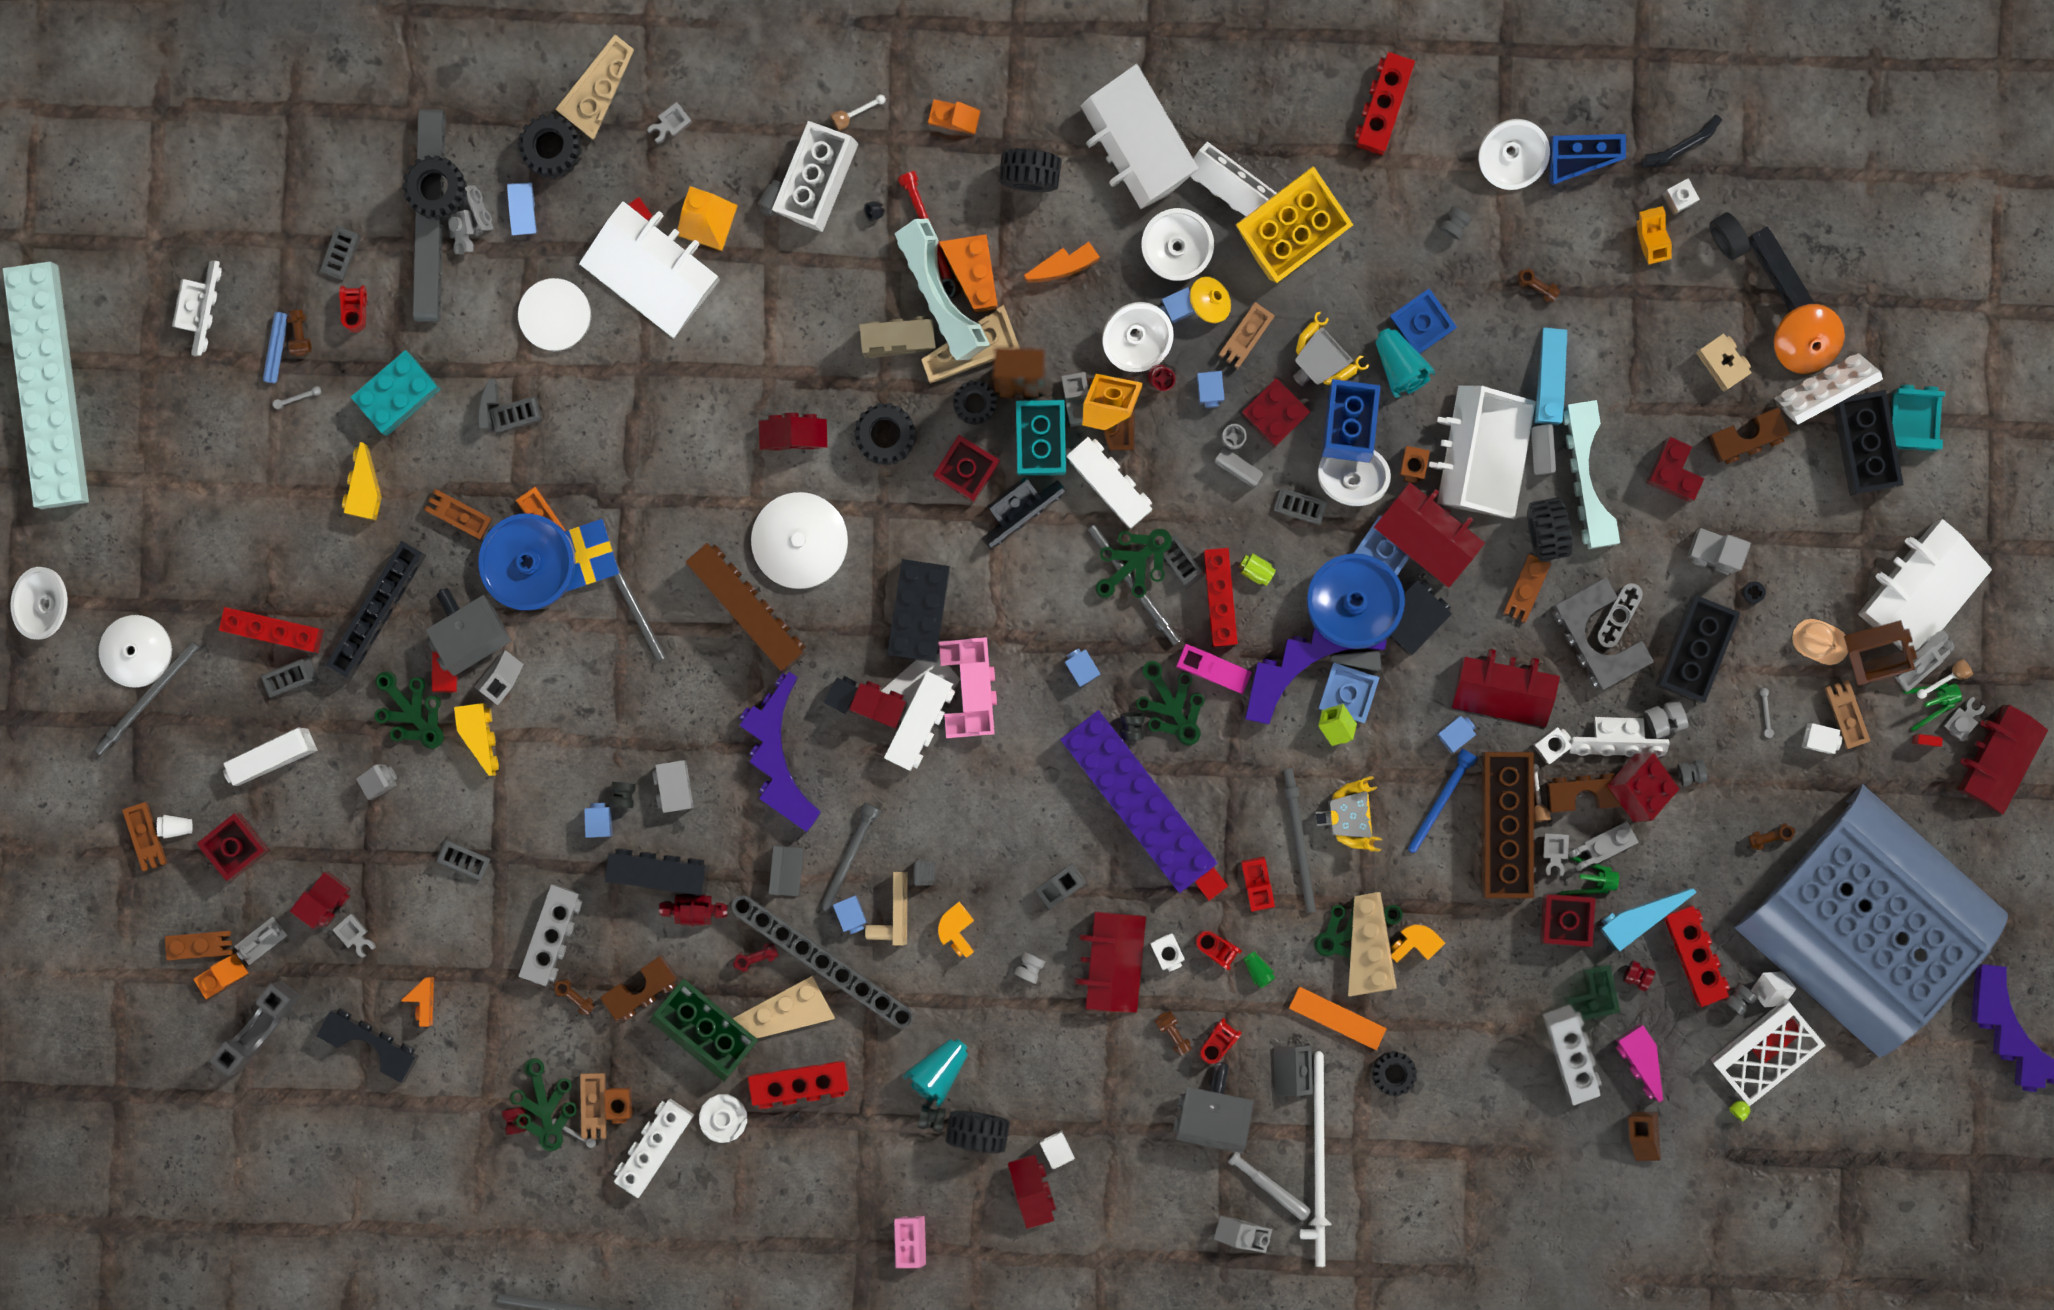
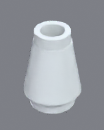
M169 815L157 817V836H163L165 839L192 834V819Z

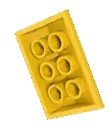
M1313 166L1236 224L1255 260L1269 280L1278 283L1353 226V223Z

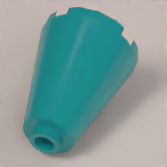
M1388 328L1377 335L1376 346L1391 393L1395 398L1402 397L1400 393L1404 391L1407 394L1415 392L1431 380L1430 374H1436L1433 367L1397 330H1390Z
M949 1039L903 1074L904 1079L910 1078L913 1081L910 1086L930 1103L936 1100V1106L940 1107L968 1056L966 1052L967 1046L959 1039L955 1041Z

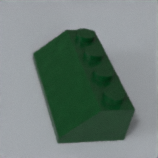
M684 978L650 1019L651 1023L723 1082L728 1079L758 1042L755 1036Z

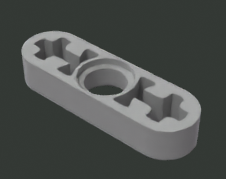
M1631 583L1620 589L1617 595L1618 599L1614 600L1596 634L1597 643L1601 647H1613L1620 640L1643 596L1642 590L1638 585ZM1633 588L1635 590L1634 595L1637 597L1628 602L1627 605L1632 606L1631 610H1629L1628 607L1620 605L1618 602L1624 603L1628 596L1625 594V591H1630ZM1616 609H1622L1626 614V618L1622 623H1618L1613 619V612ZM1609 621L1613 626L1620 627V630L1614 629L1611 634L1614 640L1605 643L1602 633L1609 632L1611 626H1607Z

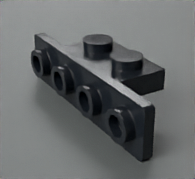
M1024 477L987 505L1000 524L981 539L988 548L1000 545L1007 535L1020 530L1027 520L1038 516L1044 507L1058 501L1066 489L1059 481H1055L1038 494L1029 480Z

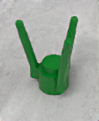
M1944 683L1933 690H1939L1937 698L1924 703V706L1929 707L1940 703L1943 707L1911 728L1912 731H1916L1945 711L1955 708V703L1962 701V694L1957 684L1954 683L1948 686L1947 683ZM1930 686L1912 688L1909 692L1904 690L1903 693H1917L1920 689L1925 690Z
M1569 856V859L1578 863L1586 861L1580 857L1570 858ZM1593 864L1589 867L1602 872H1598L1597 876L1580 874L1579 878L1596 881V886H1599V888L1560 891L1558 895L1608 894L1609 890L1616 891L1619 884V872L1611 871V867Z

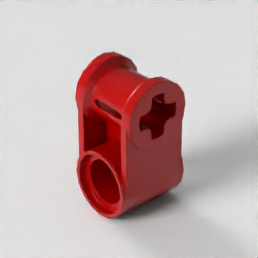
M361 285L360 288L340 286L341 323L350 332H360L366 326V286ZM352 315H358V322L355 325H348V319Z
M1209 930L1200 931L1195 937L1196 947L1228 971H1230V965L1237 954L1242 952L1241 949ZM1205 935H1210L1213 939V943L1209 948H1203L1200 944L1201 938Z
M1223 1017L1201 1045L1199 1051L1201 1059L1210 1064L1217 1063L1228 1049L1235 1044L1242 1032L1240 1030L1236 1031L1228 1025ZM1222 1029H1223L1226 1033H1228V1034L1230 1035V1037H1228L1225 1033H1223V1032H1222ZM1208 1046H1215L1217 1049V1056L1214 1059H1207L1205 1056V1049Z

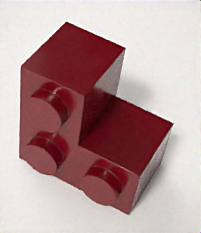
M791 412L784 413V417L783 415H769L768 420L759 421V450L781 451L788 449L814 450L828 448L827 419L817 418V414H803L802 417H799V413Z
M1669 437L1665 439L1646 483L1690 503L1695 501L1705 478L1683 469L1692 446Z
M868 680L866 684L860 683L849 710L897 729L907 701L902 700L904 695L890 690L889 694L880 691L882 686Z
M329 871L323 872L310 891L302 894L290 912L312 929L327 927L336 915L333 913L337 907L340 906L342 908L349 900L350 895L348 893L351 888Z
M1036 1155L1008 1162L1015 1195L1026 1229L1053 1222L1052 1211L1056 1210L1053 1196H1051L1048 1181L1043 1182V1178L1047 1177L1043 1163L1038 1164Z

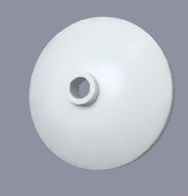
M1511 119L1501 122L1493 127L1482 140L1478 154L1480 169L1486 179L1499 188L1514 190L1526 187L1535 182L1546 169L1550 157L1549 141L1545 133L1530 121ZM1509 146H1513L1511 152H1506Z
M1182 208L1168 209L1157 214L1146 226L1142 237V253L1147 265L1157 275L1173 281L1191 279L1200 274L1209 264L1214 250L1213 234L1207 222L1197 213ZM1179 243L1182 249L1175 251L1172 247L1173 244Z
M1145 302L1131 303L1119 308L1106 322L1102 334V345L1108 359L1116 367L1129 372L1146 371L1152 366L1159 364L1167 356L1173 343V327L1168 316L1159 307ZM1132 329H1137L1135 334H1130Z
M1374 450L1370 463L1323 457L1318 468V479L1326 494L1334 500L1346 505L1363 506L1374 503L1386 493L1390 484L1391 473L1386 460Z
M34 567L23 573L16 582L11 597V614L15 626L25 637L37 640L46 639L53 635L61 626L68 605L67 592L61 577L52 569Z
M140 615L125 616L113 622L103 633L99 644V659L103 670L113 681L127 687H144L154 683L168 669L172 657V645L165 629L155 620ZM130 646H133L135 648V652L133 655L128 654V648Z

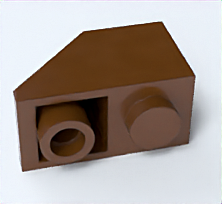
M1633 1112L1628 1117L1630 1143L1636 1161H1660L1658 1112Z

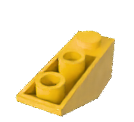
M360 442L359 447H356L353 453L355 466L354 470H351L348 475L347 484L350 485L348 494H345L343 497L342 508H345L344 513L376 521L382 497L368 445Z
M484 703L454 707L457 732L489 776H496L495 770H499L498 758L493 756L492 746H495L496 742L494 732H490L489 722H492L491 708H487V705Z

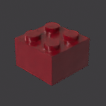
M1275 378L1242 411L1241 416L1275 449L1309 415L1310 411Z
M958 435L933 474V477L975 503L1000 464V460L961 435Z
M1654 752L1634 754L1607 785L1633 822L1653 821L1679 791V787Z
M241 813L232 814L196 843L226 881L235 880L270 851Z
M1543 894L1540 942L1593 947L1596 898Z

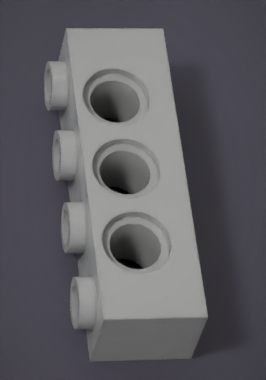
M555 884L550 886L518 977L544 986H548L550 982H555L559 969L555 968L558 959H563L567 948L563 944L566 936H571L575 923L572 922L574 913L578 914L582 907L581 893ZM558 906H562L566 910V917L563 920H559L555 916L554 912ZM550 929H554L558 933V940L555 943L549 942L546 937ZM541 952H546L550 956V962L546 966L540 964L538 960Z
M1567 1005L1543 1014L1565 1091L1573 1106L1601 1096L1598 1086L1602 1085L1598 1073L1594 1072L1592 1068L1596 1063L1592 1053L1588 1052L1586 1048L1590 1046L1586 1033L1581 1031V1026H1584L1580 1013H1575L1571 1005Z

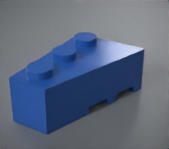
M1626 134L1549 136V185L1626 159Z

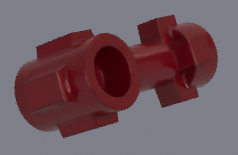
M764 944L763 950L747 956L742 953L736 955L735 962L733 963L734 968L745 972L748 970L749 965L766 958L769 962L775 960L779 956L775 944Z

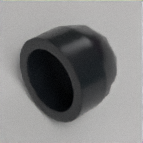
M871 201L864 205L865 216L869 221H875L883 217L885 209L881 208L882 203Z
M950 278L942 281L944 290L949 298L956 297L960 293L961 287L957 280Z

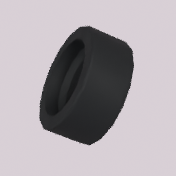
M1726 212L1709 223L1714 241L1728 259L1735 260L1750 251V242L1746 232L1732 214Z

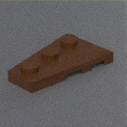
M1086 378L1089 387L1091 386L1094 378ZM1120 378L1135 381V378ZM1135 406L1130 417L1107 430H1103L1110 451H1135Z

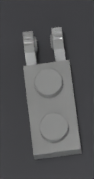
M1938 631L1930 637V642L1916 652L1917 659L1913 660L1915 670L1894 676L1903 690L1909 692L1954 650L1955 645L1952 641L1948 640L1949 636L1946 631Z
M1626 821L1585 842L1582 846L1568 854L1570 858H1575L1585 851L1588 852L1590 859L1582 861L1575 866L1577 871H1580L1593 864L1597 865L1639 842Z

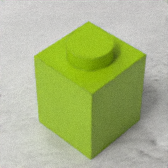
M1339 704L1322 710L1318 726L1330 744L1334 746L1353 740L1357 723L1345 705Z

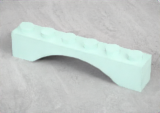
M914 219L894 233L898 240V246L908 261V267L914 273L918 281V287L924 294L929 310L935 316L939 324V330L945 337L949 345V351L956 361L969 360L989 347L990 344L981 325L963 315L954 306L944 290L937 265L938 238L929 219Z
M1597 400L1569 404L1565 407V411H1563L1564 426L1568 425L1569 435H1566V444L1568 449H1572L1573 458L1570 459L1571 472L1576 474L1577 482L1574 483L1575 496L1580 498L1581 506H1578L1577 509L1579 520H1583L1585 530L1581 531L1583 544H1587L1588 549L1617 545L1620 543L1617 521L1599 501L1589 475L1590 447L1594 435L1601 424Z

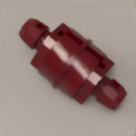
M706 894L675 895V903H671V901L659 903V915L664 917L674 915L675 924L690 925L691 927L711 925L712 916L715 919L727 917V905L717 902L712 904V896H706Z

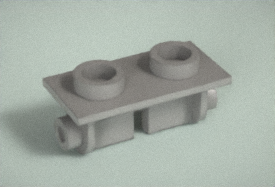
M476 186L465 187L467 197L463 198L465 203L463 206L459 205L461 211L471 210L474 236L483 234L484 230H494L491 223V215L486 211L482 202L481 192Z
M271 917L234 947L238 951L236 952L241 960L244 959L248 965H251L288 935L275 918Z

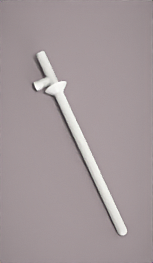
M1317 1051L1314 1054L1315 1218L1308 1224L1315 1225V1229H1301L1300 1239H1315V1266L1325 1267V1225L1332 1224L1325 1218L1324 1055L1321 1051Z

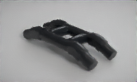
M1715 114L1702 130L1670 149L1658 153L1645 154V158H1641L1642 168L1665 166L1669 161L1697 145L1705 143L1715 133L1716 128L1722 122V118Z

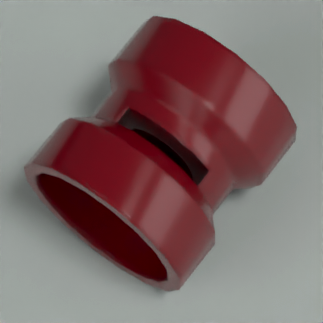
M1157 364L1152 366L1147 374L1150 385L1159 391H1168L1175 384L1174 372L1164 365Z
M1632 960L1624 973L1622 981L1629 985L1634 984L1639 990L1646 992L1654 978L1655 970L1649 967H1641L1639 962Z
M520 1106L501 1111L502 1119L506 1121V1135L527 1131L526 1129L518 1128L513 1123L517 1115L526 1114L525 1108ZM525 1117L519 1119V1123L522 1126L526 1124Z

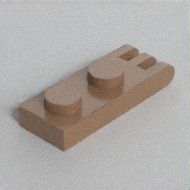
M1255 302L1218 356L1223 358L1227 351H1229L1231 354L1226 362L1230 364L1236 356L1239 360L1236 361L1234 367L1239 369L1275 315Z
M1849 680L1843 681L1845 691L1842 690L1840 683L1834 684L1836 694H1833L1830 686L1825 687V692L1838 729L1841 730L1840 734L1845 749H1850L1870 742V738Z
M581 1073V1138L587 1139V1130H591V1139H597V1129H601V1139H606L607 1120L605 1117L604 1097L606 1073Z

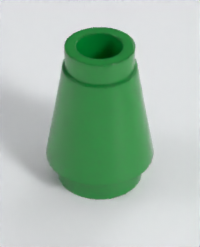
M1255 951L1243 958L1254 985H1258L1260 989L1276 979L1273 974L1274 971Z

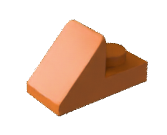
M933 99L928 124L975 134L980 110L956 101V104Z
M237 953L212 965L210 969L193 980L204 998L209 999L248 975L249 972Z
M426 977L401 1002H420V1006L416 1007V1021H419V1026L429 1027L433 1025L434 977Z

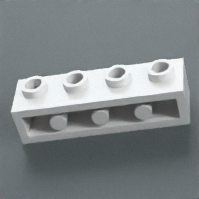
M1209 142L1204 144L1193 159L1199 169L1191 175V178L1207 187L1213 195L1220 197L1232 209L1239 211L1245 216L1276 194L1274 190Z
M1087 437L1066 456V459L1128 529L1131 530L1152 511L1150 507L1152 502L1144 493L1138 494L1134 489L1136 486L1134 481L1128 475L1122 476L1118 471L1120 466L1112 457L1106 458L1102 453L1104 450L1102 445L1096 439L1091 441Z
M928 671L926 672L884 757L885 759L909 771L913 767L918 768L923 758L920 752L923 746H929L934 736L931 730L934 724H940L945 714L941 709L945 702H951L955 694V690L952 689L953 683Z
M669 1099L667 1103L663 1101L654 1112L658 1115L653 1124L651 1122L646 1124L641 1132L644 1135L640 1143L635 1141L627 1153L631 1157L626 1164L621 1162L614 1173L617 1176L614 1183L637 1198L641 1196L694 1116L693 1113L672 1099Z

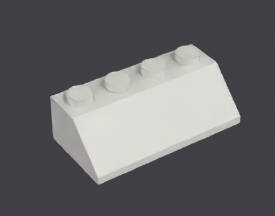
M808 121L772 210L801 225L823 232L858 146L853 137Z

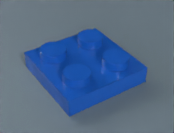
M1430 288L1389 316L1405 340L1419 354L1457 328Z

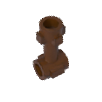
M1530 268L1518 272L1516 275L1518 277V285L1521 287L1530 285L1543 293V299L1547 302L1549 300L1551 302L1556 300L1561 291L1557 288L1556 284L1552 283L1548 286L1535 278L1534 271Z
M303 310L289 311V316L287 317V322L293 324L294 340L289 341L288 344L291 355L304 356L312 351L310 339H304L302 322L307 320Z
M1783 823L1779 825L1777 830L1762 835H1760L1759 831L1753 832V835L1748 836V840L1752 850L1764 849L1763 844L1779 839L1784 840V842L1792 841L1796 832L1794 827Z
M568 979L558 980L554 984L555 994L558 997L566 996L580 1007L577 1012L588 1016L596 1006L593 1003L594 1000L590 997L585 1000L571 989L572 982Z
M1171 1010L1157 1016L1158 1019L1155 1020V1023L1162 1033L1164 1031L1168 1032L1175 1043L1173 1047L1175 1053L1182 1056L1192 1049L1191 1043L1188 1038L1184 1040L1176 1029L1175 1024L1178 1021Z

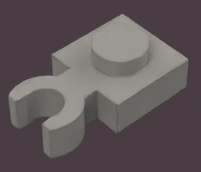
M676 102L658 116L661 123L651 125L647 131L649 134L655 130L660 131V136L655 139L656 143L659 144L665 140L668 132L674 137L689 126L692 121Z
M471 210L458 211L456 214L451 213L448 218L450 238L455 239V254L473 252V243L469 239V235L474 234Z
M1974 697L1966 700L1964 711L1961 708H1956L1942 726L1961 742L1966 739L1978 724L1973 717L1983 713L1985 710L1984 705H1980L1977 710L1972 709L1971 705L1975 700Z
M1543 833L1542 858H1549V863L1545 866L1546 875L1551 874L1550 870L1553 866L1558 867L1559 876L1564 875V866L1561 863V859H1568L1569 835Z
M350 914L333 929L334 933L348 948L355 945L357 954L362 958L366 957L362 950L365 944L372 950L376 948L373 941L363 937L368 931L353 914Z

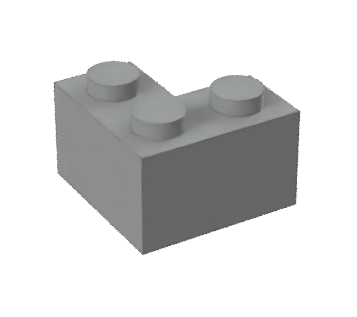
M1700 528L1695 532L1687 557L1693 559L1692 563L1695 565L1706 567L1708 564L1716 567L1715 572L1729 575V573L1733 574L1742 570L1751 543L1731 535L1721 536Z

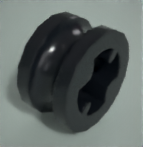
M1759 582L1748 583L1743 590L1744 599L1751 604L1761 602L1766 595L1765 587ZM1752 586H1756L1757 591L1761 592L1760 597L1756 596L1757 599H1752V595L1748 594V589H1753Z

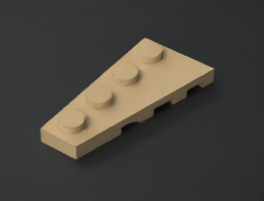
M617 35L612 37L555 109L592 140H594L634 51Z
M1004 305L988 317L986 316L978 321L990 346L971 359L956 361L949 351L948 343H945L921 359L930 384L994 361L995 347L1019 348Z
M1381 892L1355 896L1348 996L1397 989Z
M811 976L733 1019L753 1036L760 1038L835 1019V1016L816 980Z

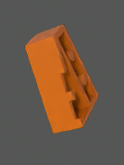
M987 234L940 241V248L973 312L997 310L998 304Z

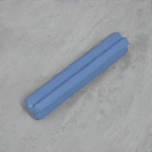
M275 312L263 375V381L268 383H276L288 317L287 314Z

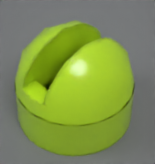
M1736 1101L1728 1108L1741 1122L1750 1114V1107L1744 1101Z

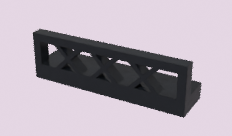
M1769 226L1748 237L1750 247L1788 311L1791 312L1803 305L1815 304Z

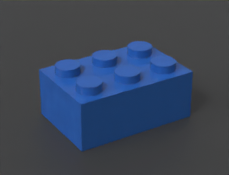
M1332 379L1328 390L1322 457L1370 463L1374 454L1380 385Z

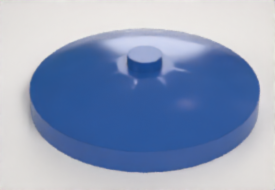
M517 514L500 521L488 532L480 548L478 564L485 588L497 601L513 609L529 611L542 609L553 604L567 591L574 576L576 559L570 538L557 523L540 515Z
M1345 554L1326 562L1312 578L1307 594L1309 617L1318 632L1332 643L1352 649L1371 647L1387 639L1399 625L1405 605L1403 587L1395 572L1381 560L1365 554Z

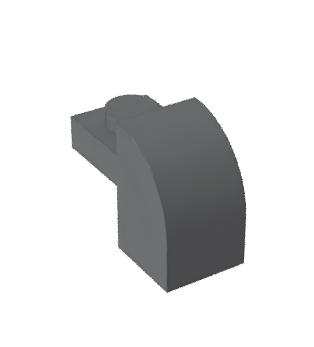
M1071 863L1035 890L1047 907L1051 909L1086 884L1087 881L1074 863Z

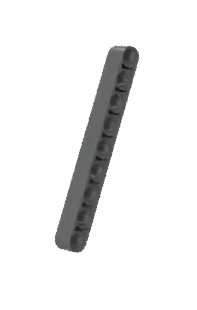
M419 109L417 159L424 160V156L428 155L431 158H434V155L445 158L446 114L444 109ZM433 175L424 182L422 194L425 199L437 200L444 196V176ZM417 212L415 223L414 321L440 322L443 217H440V220L428 219Z
M741 895L733 900L731 909L737 917L898 1028H906L912 1023L913 1012L907 1005L753 898ZM741 899L747 900L749 903V910L746 913H741L737 909V903ZM760 913H765L769 917V924L766 927H761L757 923V916ZM780 927H785L789 931V938L785 941L779 940L776 935L777 929ZM799 941L808 943L809 951L807 954H800L797 951L796 945ZM819 955L828 957V967L820 968L817 965L816 959ZM838 969H846L848 971L849 979L846 982H841L836 978ZM860 982L866 983L869 987V993L865 996H861L856 992V985ZM884 996L889 1000L887 1009L881 1010L876 1006V999L878 997ZM904 1010L909 1014V1020L906 1023H899L895 1017L898 1011Z

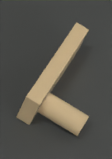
M893 872V925H866L865 936L867 940H893V945H907L908 872Z

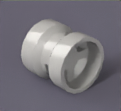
M1238 424L1228 425L1222 433L1221 440L1223 445L1230 450L1242 447L1246 440L1245 429Z
M1024 952L1021 958L1022 963L1016 968L1014 974L1036 984L1039 978L1038 972L1044 967L1046 961Z

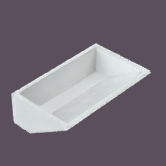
M1138 64L1091 95L1080 106L1096 132V135L1086 142L1088 148L1095 145L1098 141L1102 142L1109 154L1106 160L1108 163L1113 162L1120 173L1109 181L1111 187H1114L1123 180L1140 209L1170 195L1199 169Z
M622 201L607 220L579 264L674 338L720 279L692 256L700 245L698 241L694 240L684 250L674 242L680 233L679 231L674 229L667 236L656 228L663 218L660 211L648 221Z
M1458 386L1453 418L1438 417L1437 419L1438 423L1451 426L1449 440L1442 439L1440 445L1447 447L1445 462L1429 463L1430 468L1443 471L1437 504L1515 520L1536 401L1484 386Z
M1943 519L1933 522L1918 541L1912 537L1904 541L1911 550L1903 560L1899 557L1894 559L1893 563L1897 567L1889 576L1882 572L1875 576L1882 585L1858 613L1872 627L1902 620L1904 629H1910L1913 642L1909 643V646L1914 645L1915 652L1930 642V637L1943 630L1992 570L1967 540ZM1901 641L1893 642L1895 646L1903 651Z

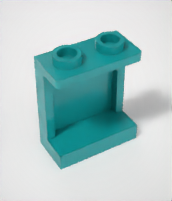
M1900 385V388L1892 391L1891 420L1897 449L1936 452L1943 449V440L1940 439L1942 398L1945 397V391H1939V387L1925 386L1924 390L1915 389L1914 385Z

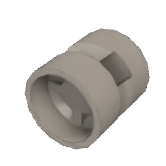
M1678 699L1664 703L1663 708L1656 706L1645 710L1647 724L1655 739L1668 736L1671 730L1676 733L1689 727L1685 711Z

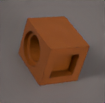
M1405 446L1398 476L1404 477V482L1418 484V480H1424L1430 450ZM1414 459L1419 462V471L1412 472L1408 469L1407 464L1409 460Z
M631 1087L605 1089L606 1120L612 1119L613 1124L627 1123V1118L633 1116ZM619 1099L624 1102L625 1108L623 1112H616L613 1109L612 1104L614 1100Z

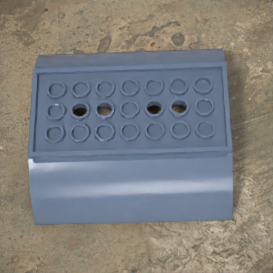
M1861 784L1846 801L1849 806L1758 909L1756 911L1749 910L1734 928L1880 1058L1895 1050L1923 1025H1926L1988 955L2006 925L2008 913L1866 786ZM1844 882H1848L1852 886V892L1849 896H1843L1840 893V886ZM1862 899L1869 900L1871 904L1869 911L1866 913H1862L1858 908V903ZM1901 931L1907 935V942L1902 946L1898 945L1895 941L1896 934ZM1918 948L1924 949L1926 957L1922 962H1917L1913 956L1914 951Z

